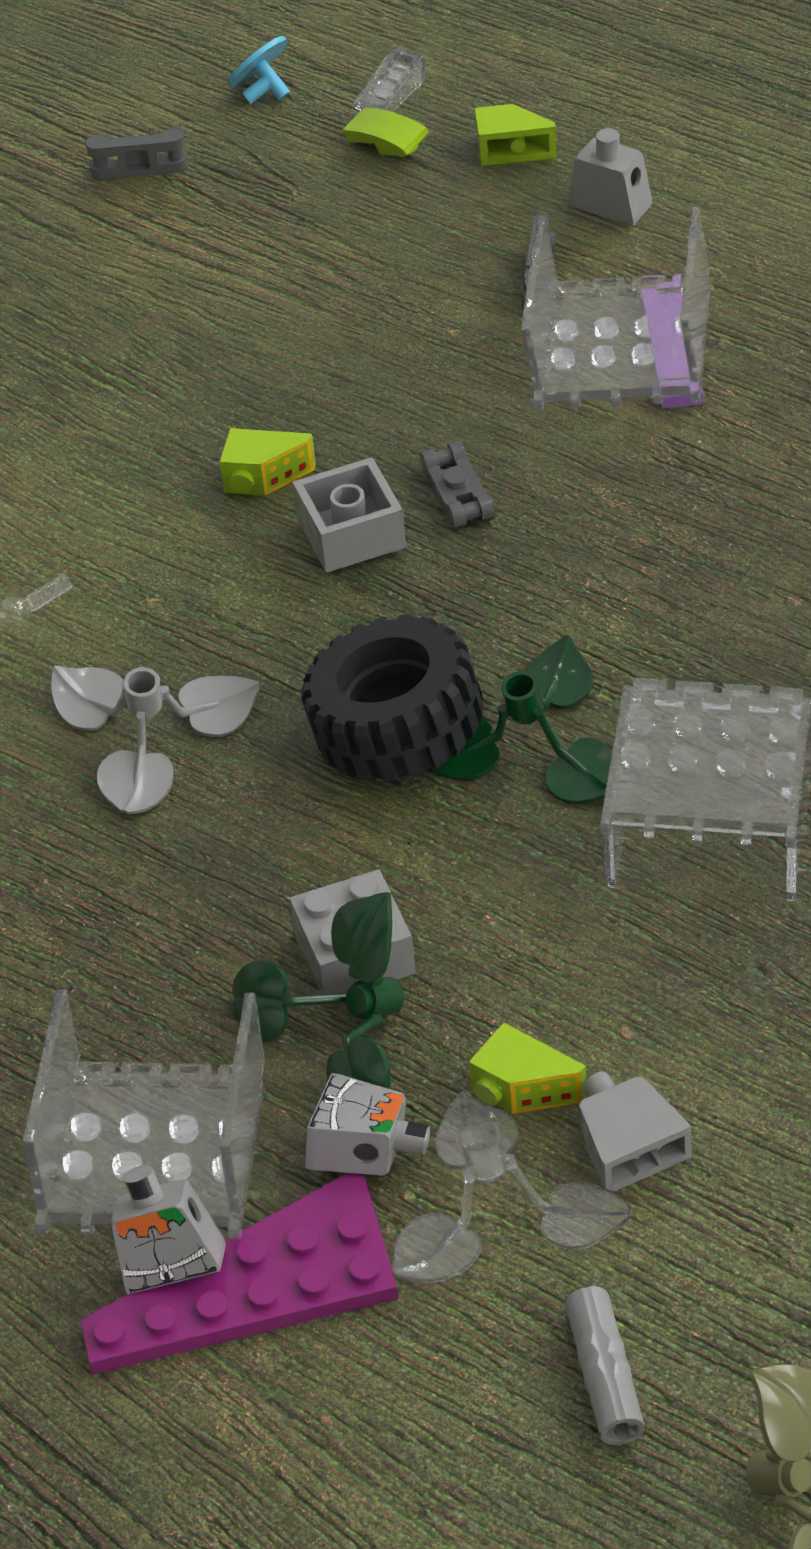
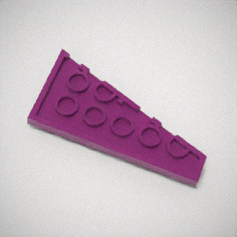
M346 1173L226 1239L223 1261L219 1272L125 1295L81 1319L92 1374L399 1299L396 1281L364 1174Z

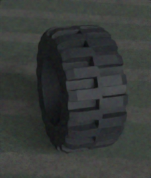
M399 615L398 619L393 620L383 617L374 619L375 623L367 626L359 624L351 628V633L345 636L338 635L331 640L329 648L327 650L321 649L315 656L314 666H309L301 689L304 710L319 751L322 752L323 758L328 764L337 768L339 772L352 778L357 774L359 779L368 782H375L376 778H382L386 783L397 782L399 777L408 775L412 779L423 775V771L430 767L437 769L446 764L447 757L451 754L455 756L459 754L466 745L465 739L471 740L479 726L478 722H480L483 715L484 705L482 702L483 695L467 645L461 637L456 635L454 630L442 623L438 625L433 619L422 616L419 620H415L411 615Z

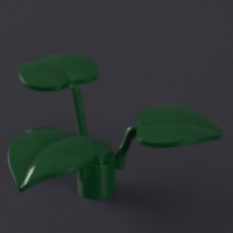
M566 635L544 650L525 671L511 673L503 680L501 690L505 704L498 706L499 719L494 732L491 724L481 717L475 734L471 740L465 739L466 745L459 754L448 756L446 764L437 769H434V767L428 768L438 775L455 780L475 779L490 772L499 763L501 757L495 742L503 738L507 718L511 717L514 721L525 725L538 721L554 752L560 757L550 763L545 773L547 788L557 799L566 803L582 804L607 798L619 790L623 779L620 762L608 745L597 739L585 737L575 741L568 751H565L546 719L544 710H547L550 704L560 709L573 707L584 700L593 687L591 668L569 635Z
M383 892L347 902L339 908L333 918L331 940L334 954L341 963L350 965L348 969L349 976L358 979L346 993L286 996L287 976L285 971L276 963L267 960L248 963L240 969L233 982V1004L238 1020L244 1031L256 1041H274L284 1033L288 1023L286 1006L345 1002L350 1013L360 1019H367L343 1038L342 1045L344 1050L335 1051L329 1056L326 1071L327 1082L331 1073H336L390 1089V1068L384 1049L373 1038L361 1036L373 1026L382 1025V1017L397 1014L404 1002V993L400 983L393 977H383L389 963L392 942L391 893Z

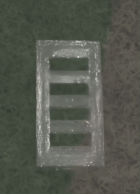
M394 47L384 58L355 100V109L376 108L393 112L426 80L425 58L423 55ZM378 96V97L384 98V99H386V100L384 101V100L378 99V98H376V97Z

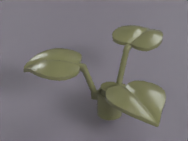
M775 1364L753 1369L749 1372V1376L756 1392L760 1426L768 1450H758L749 1458L746 1467L748 1485L756 1494L776 1496V1506L787 1507L811 1523V1510L793 1499V1497L799 1496L811 1486V1461L805 1459L811 1450V1370L790 1364ZM801 1524L796 1527L790 1538L788 1549H811V1524Z

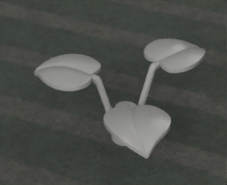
M55 665L51 677V691L55 708L61 719L74 729L81 731L98 730L106 724L109 715L115 718L119 717L125 704L128 711L136 717L137 753L130 750L115 751L102 760L97 771V784L102 796L119 812L126 814L142 813L157 806L168 795L173 784L174 772L169 757L162 753L145 754V722L147 719L153 718L160 711L163 704L162 700L179 717L185 718L189 716L190 726L198 734L209 737H223L236 732L244 725L260 690L259 682L252 679L236 676H206L186 683L179 690V705L170 695L169 687L160 685L158 674L146 667L131 670L123 680L117 673L104 668H68Z

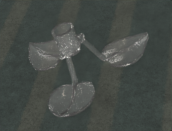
M462 1089L446 1111L439 1126L435 1143L437 1155L443 1164L451 1169H463L464 1188L461 1216L457 1222L451 1216L442 1213L421 1215L412 1220L404 1227L396 1240L394 1261L391 1268L398 1277L421 1283L446 1281L468 1270L477 1260L482 1248L479 1235L466 1229L471 1219L474 1180L477 1179L483 1183L494 1182L502 1177L505 1169L510 1171L537 1210L546 1214L541 1222L545 1238L553 1245L563 1249H587L604 1241L629 1220L632 1214L631 1208L619 1195L601 1186L587 1182L561 1184L552 1191L550 1203L543 1201L517 1166L515 1156L508 1154L514 1148L519 1135L514 1118L501 1108L491 1106Z

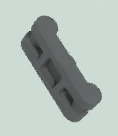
M178 128L167 129L162 134L109 139L102 135H95L86 140L87 153L92 157L89 164L91 176L95 179L103 180L177 173L184 171L188 167L187 154L182 150L185 146L184 132ZM157 152H168L166 155L157 156ZM117 156L118 160H111L107 157Z
M461 441L449 443L446 449L434 451L433 448L420 451L419 456L422 469L453 529L466 526L467 521L479 517L483 521L495 517L492 499L488 493H485L466 456ZM448 465L453 466L448 469L441 470V467Z

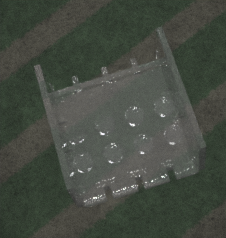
M691 207L685 273L673 274L672 282H667L666 275L633 276L632 284H627L626 277L593 279L592 286L587 287L586 279L557 281L545 217H537L521 326L534 387L533 405L535 411L544 410L545 402L570 401L572 409L581 408L582 400L611 399L613 407L622 406L623 398L653 396L654 405L663 404L664 396L689 395L691 403L700 402L710 301L709 262L700 207Z
M634 678L633 687L623 686L600 824V833L604 834L606 887H616L625 826L644 827V837L647 838L655 837L656 828L693 830L692 840L702 842L704 831L742 834L741 844L751 845L753 835L784 837L785 848H787L786 901L796 902L811 774V698H803L804 689L770 686L769 696H761V686L723 683L722 693L714 692V683L676 680L675 690L668 689V680Z
M57 989L23 1138L37 1205L35 1219L36 1234H48L50 1223H80L81 1235L93 1236L96 1224H112V1216L117 1198L128 1193L123 1180L124 1175L135 1167L150 1165L155 1172L159 1185L180 1179L188 1181L217 1227H228L229 1239H240L264 1094L262 1075L265 1060L255 993H245L233 1064H220L218 1075H212L211 1064L172 1063L169 1074H164L163 1063L123 1062L121 1073H115L114 1062L79 1061L80 1056L67 989Z

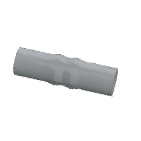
M590 1286L580 1288L567 1297L565 1301L566 1311L577 1348L579 1365L583 1371L584 1385L590 1397L600 1439L609 1445L628 1444L643 1434L645 1424L633 1385L630 1364L626 1359L624 1343L619 1334L609 1294L601 1287Z

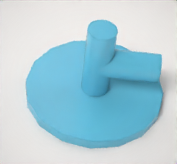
M280 36L262 46L248 57L228 78L227 84L231 88H235L257 74L261 77L242 92L250 104L269 89L279 101L290 94L291 91L269 65L285 49L288 44L287 38Z

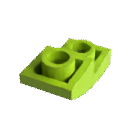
M363 108L342 129L348 142L374 143L380 155L406 157L415 152L418 144L429 134L424 125L408 117L376 108Z

